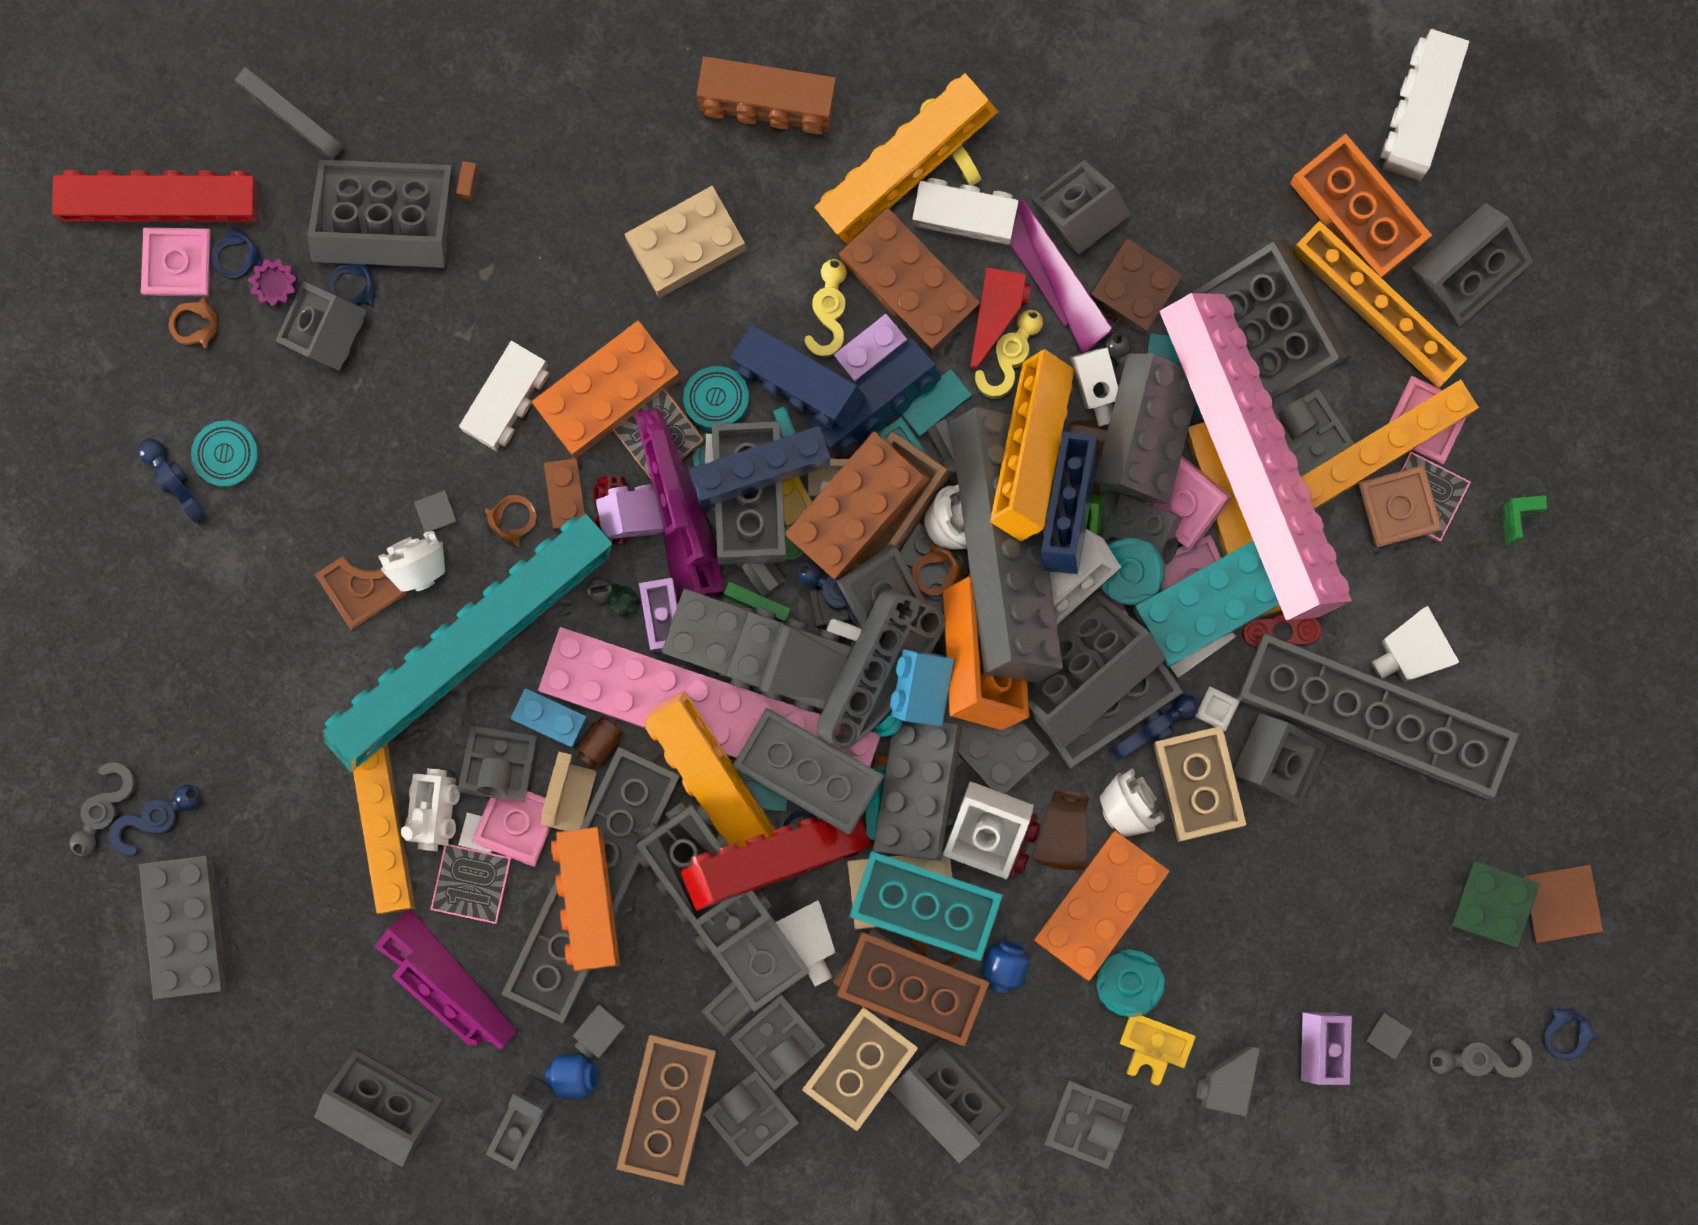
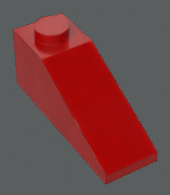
M986 268L970 371H978L996 346L998 340L1020 313L1021 303L1028 304L1031 284H1025L1026 274Z

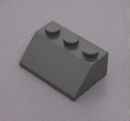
M1484 203L1415 264L1412 270L1426 293L1458 327H1461L1531 265L1533 260L1510 218L1489 204Z
M942 1037L888 1089L958 1163H961L980 1146L1014 1109L947 1039Z
M354 1049L323 1093L314 1118L403 1167L426 1131L442 1102V1098Z

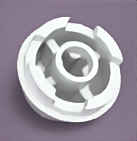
M959 486L944 487L939 491L925 513L924 520L927 533L932 541L941 548L948 550L967 549Z
M434 531L425 532L423 534L425 539L420 541L418 538H406L387 548L389 555L382 554L378 556L383 566L381 571L400 591L424 590L435 583L434 580L445 573L443 542L438 541Z
M1134 769L1124 774L1118 773L1100 795V802L1104 809L1102 813L1105 820L1124 837L1155 831V826L1165 819L1164 813L1161 811L1157 813L1154 808V801L1157 800L1155 793L1143 777L1137 780L1134 778V775H1136Z

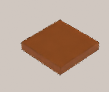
M1591 865L1522 876L1523 878L1540 883L1529 916L1534 943L1603 932Z

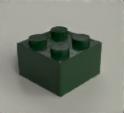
M1474 861L1452 926L1519 948L1540 883Z

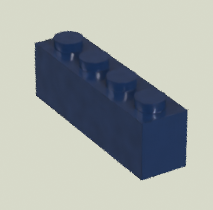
M754 325L750 326L730 356L738 366L736 372L751 382L755 378L764 382L762 387L776 397H779L781 393L790 398L788 403L803 413L807 409L816 413L814 418L828 428H831L834 424L845 430L866 399L864 393L855 384Z
M910 338L853 383L864 393L866 399L845 430L834 424L831 428L826 427L814 418L816 413L806 421L810 428L820 426L828 451L835 459H841L843 456L852 454L859 444L869 437L873 431L880 432L886 422L895 415L904 413L919 396L932 391L937 382L942 378L935 363Z
M820 426L691 468L689 469L690 479L702 509L830 466V455Z
M1063 432L1041 551L1044 571L1078 574L1099 458L1097 435Z

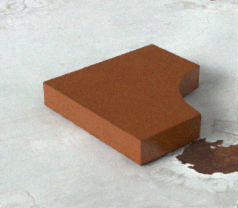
M343 556L314 574L351 631L408 595L407 591H400L381 569H359L352 566Z

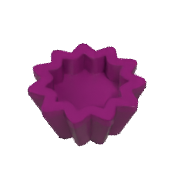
M265 259L262 267H254L255 275L248 279L254 285L250 293L258 295L259 303L268 301L271 306H275L278 301L285 303L287 302V294L295 292L292 285L297 278L290 274L291 266H283L280 259L273 263Z

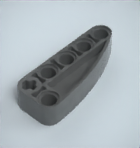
M887 589L878 596L818 720L817 733L822 740L838 748H849L870 732L891 710V696L896 691L898 681L896 667L898 660L902 657L903 649L931 653L944 630L945 618L942 612L910 595L894 589ZM926 615V622L921 626L922 618ZM883 632H885V638L883 642L879 644L880 636ZM870 663V670L867 674H864L865 667ZM856 693L855 701L850 705V698ZM841 724L840 732L835 736V729Z

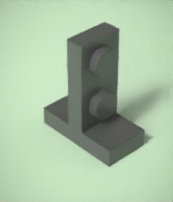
M531 1074L526 1077L513 1094L508 1104L509 1108L485 1155L513 1170L518 1168L547 1109L556 1097L552 1088L548 1087L546 1082Z

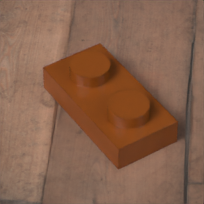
M577 458L544 463L554 530H559L572 517L576 516L577 519H580L586 514Z

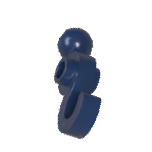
M151 438L143 440L139 445L138 454L144 463L152 464L155 467L154 469L157 474L153 479L164 493L170 490L182 504L180 506L194 523H197L206 514L182 482L187 478L185 473L175 461L169 464L163 457L164 447L161 442Z
M813 560L803 562L797 570L799 581L808 587L816 585L821 587L824 600L834 608L848 606V615L851 621L861 628L837 580L825 575L823 569ZM806 566L809 571L801 573L800 568Z
M1188 694L1178 696L1173 703L1172 709L1164 714L1159 709L1145 718L1143 721L1146 726L1111 749V752L1119 761L1153 737L1157 741L1164 739L1174 732L1171 725L1180 719L1191 720L1195 718L1199 710L1198 700Z
M182 785L175 791L174 799L171 801L152 800L148 802L142 809L141 818L135 815H125L118 818L112 824L109 831V840L112 847L123 855H137L139 853L137 847L123 842V830L128 826H134L140 830L152 833L168 832L175 825L176 813L178 811H191L198 806L200 802L198 789L192 785ZM192 790H195L197 792V795L194 798H191L190 796Z

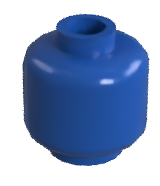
M1001 940L999 944H993L989 947L981 968V974L984 979L990 982L988 985L990 989L1000 993H1007L1008 989H1018L1023 985L1030 965V959L1025 954L1026 949L1023 946L1011 941Z
M583 1054L559 1055L554 1059L551 1067H548L546 1070V1084L552 1088L554 1095L560 1099H584L597 1087L598 1069L596 1064L592 1063L590 1058Z

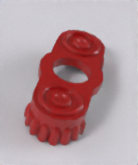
M1284 615L1275 616L1272 619H1255L1244 625L1241 630L1244 642L1253 648H1257L1260 638L1264 634L1274 637L1273 627L1278 622H1286L1291 626L1292 635L1285 642L1292 645H1312L1317 642V639H1320L1322 634V626L1316 618L1286 621Z

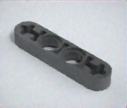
M244 67L235 77L234 81L243 90L331 160H334L344 148L334 137Z

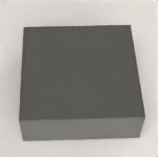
M445 490L414 501L425 532L437 531L458 523Z
M1382 1013L1365 1042L1395 1060L1413 1031L1386 1013Z

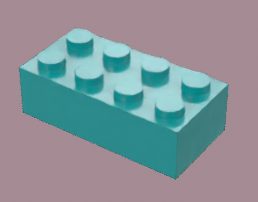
M1253 540L1138 604L1133 611L1142 627L1150 632L1167 659L1163 663L1166 668H1169L1280 606Z
M871 851L849 917L981 961L1002 895Z

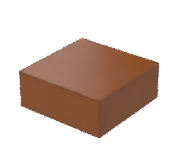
M462 162L456 191L459 200L473 203L479 174L476 163Z

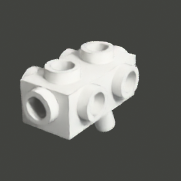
M427 768L426 775L413 774L412 784L409 788L408 817L405 827L401 830V834L405 841L418 843L419 850L438 852V845L448 846L449 839L455 834L456 824L451 819L453 805L457 804L460 793L458 792V786L455 785L456 779L447 777L446 770Z

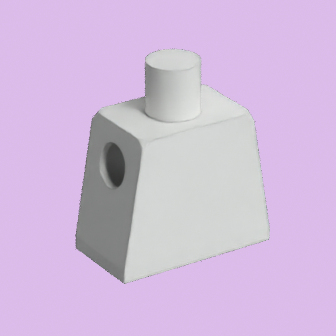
M1099 348L1069 357L1071 366L1074 368V376L1084 408H1094L1098 426L1109 424L1114 407L1113 402H1115L1118 392V385L1108 348ZM1098 382L1102 383L1104 393L1100 397H1096L1093 390Z
M1428 606L1420 610L1383 639L1381 644L1387 654L1371 662L1375 673L1380 679L1397 671L1403 683L1450 668L1459 663Z
M819 901L775 922L809 969L810 973L808 974L815 987L833 978L824 959L836 952Z

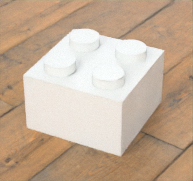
M970 781L949 834L943 856L1007 879L1030 822L1034 805Z

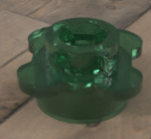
M613 584V592L609 594L607 600L610 608L617 614L625 617L631 613L636 614L638 612L637 606L641 603L636 592L627 586Z

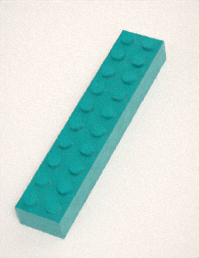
M584 514L580 519L574 516L560 528L562 533L552 541L549 537L534 550L537 554L528 562L522 559L509 570L510 576L504 582L500 583L497 580L482 593L485 597L476 605L470 602L457 613L458 619L448 627L445 623L430 636L432 641L424 648L420 645L416 646L404 657L406 660L405 664L397 670L394 667L388 669L379 677L378 681L380 684L371 692L367 689L363 690L351 701L353 707L344 714L338 711L325 722L327 728L323 731L324 742L350 773L355 771L609 559L612 543L587 514Z

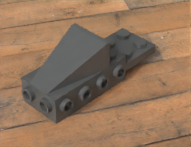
M683 588L661 653L731 677L730 684L746 690H749L751 685L757 686L763 691L762 695L781 701L783 696L796 700L794 706L813 712L815 707L824 710L856 641L852 640L851 645L838 641L840 635L821 629L819 634L806 630L808 624L789 618L788 622L785 623L774 619L776 613L757 607L755 612ZM870 663L865 667L864 674H867L870 670ZM856 693L850 698V705L855 701Z
M681 802L665 813L668 820L658 827L653 822L637 833L640 839L635 842V845L639 850L634 852V855L645 870L651 866L658 876L654 883L665 898L668 895L673 897L678 904L673 909L684 925L691 923L698 934L693 936L699 947L704 953L709 950L712 952L755 1012L810 973V971L770 916L767 909L772 905L761 890L755 893L751 891L696 910L681 871L693 865L691 859L707 852H710L712 857L719 855L718 850L729 844L721 833L715 837L710 831L708 825L712 823V820L702 806L695 809L691 803L685 807Z

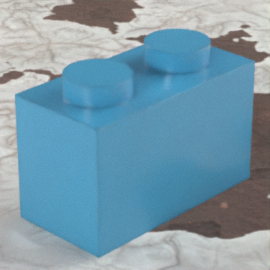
M903 649L902 657L898 660L896 667L898 681L896 691L891 696V716L908 722L942 726L954 659L940 654Z
M526 688L510 718L514 722L574 750L589 721L586 716Z

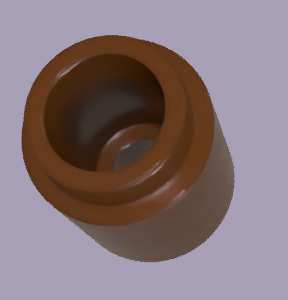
M601 717L597 723H592L575 748L580 752L577 758L592 769L596 764L603 767L621 742L619 738L623 732Z

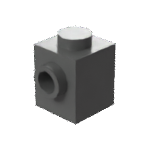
M599 1004L573 1035L578 1041L575 1047L588 1058H591L593 1055L601 1058L627 1026L603 1005Z

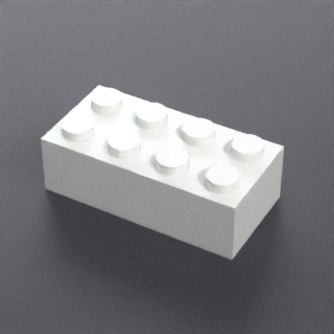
M1433 29L1429 31L1426 38L1420 37L1410 60V65L1415 66V68H1410L1400 92V96L1405 97V100H1400L1390 123V127L1395 128V131H1390L1380 158L1386 159L1383 166L1384 170L1421 181L1430 168L1468 48V40Z

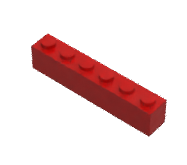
M66 170L63 171V175H53L52 215L58 221L257 222L258 182L253 176H249V172L230 171L229 176H216L214 171L203 170L196 171V176H183V172L174 170L163 171V175H150V172L142 170L130 171L129 175H117V172L110 170H99L96 172V175H83L82 171Z
M814 816L797 824L799 828L792 830L791 826L787 825L771 832L773 836L766 839L764 834H760L746 840V846L739 848L738 844L734 843L719 849V855L712 857L711 853L707 852L691 859L693 865L681 871V874L696 910L855 856L872 846V843L867 835L862 819L860 818L851 836L824 820L818 821L817 817Z

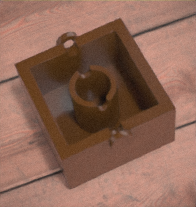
M1126 239L1114 254L1089 295L1097 307L1108 314V319L1117 324L1120 321L1142 336L1148 331L1183 275L1137 244Z

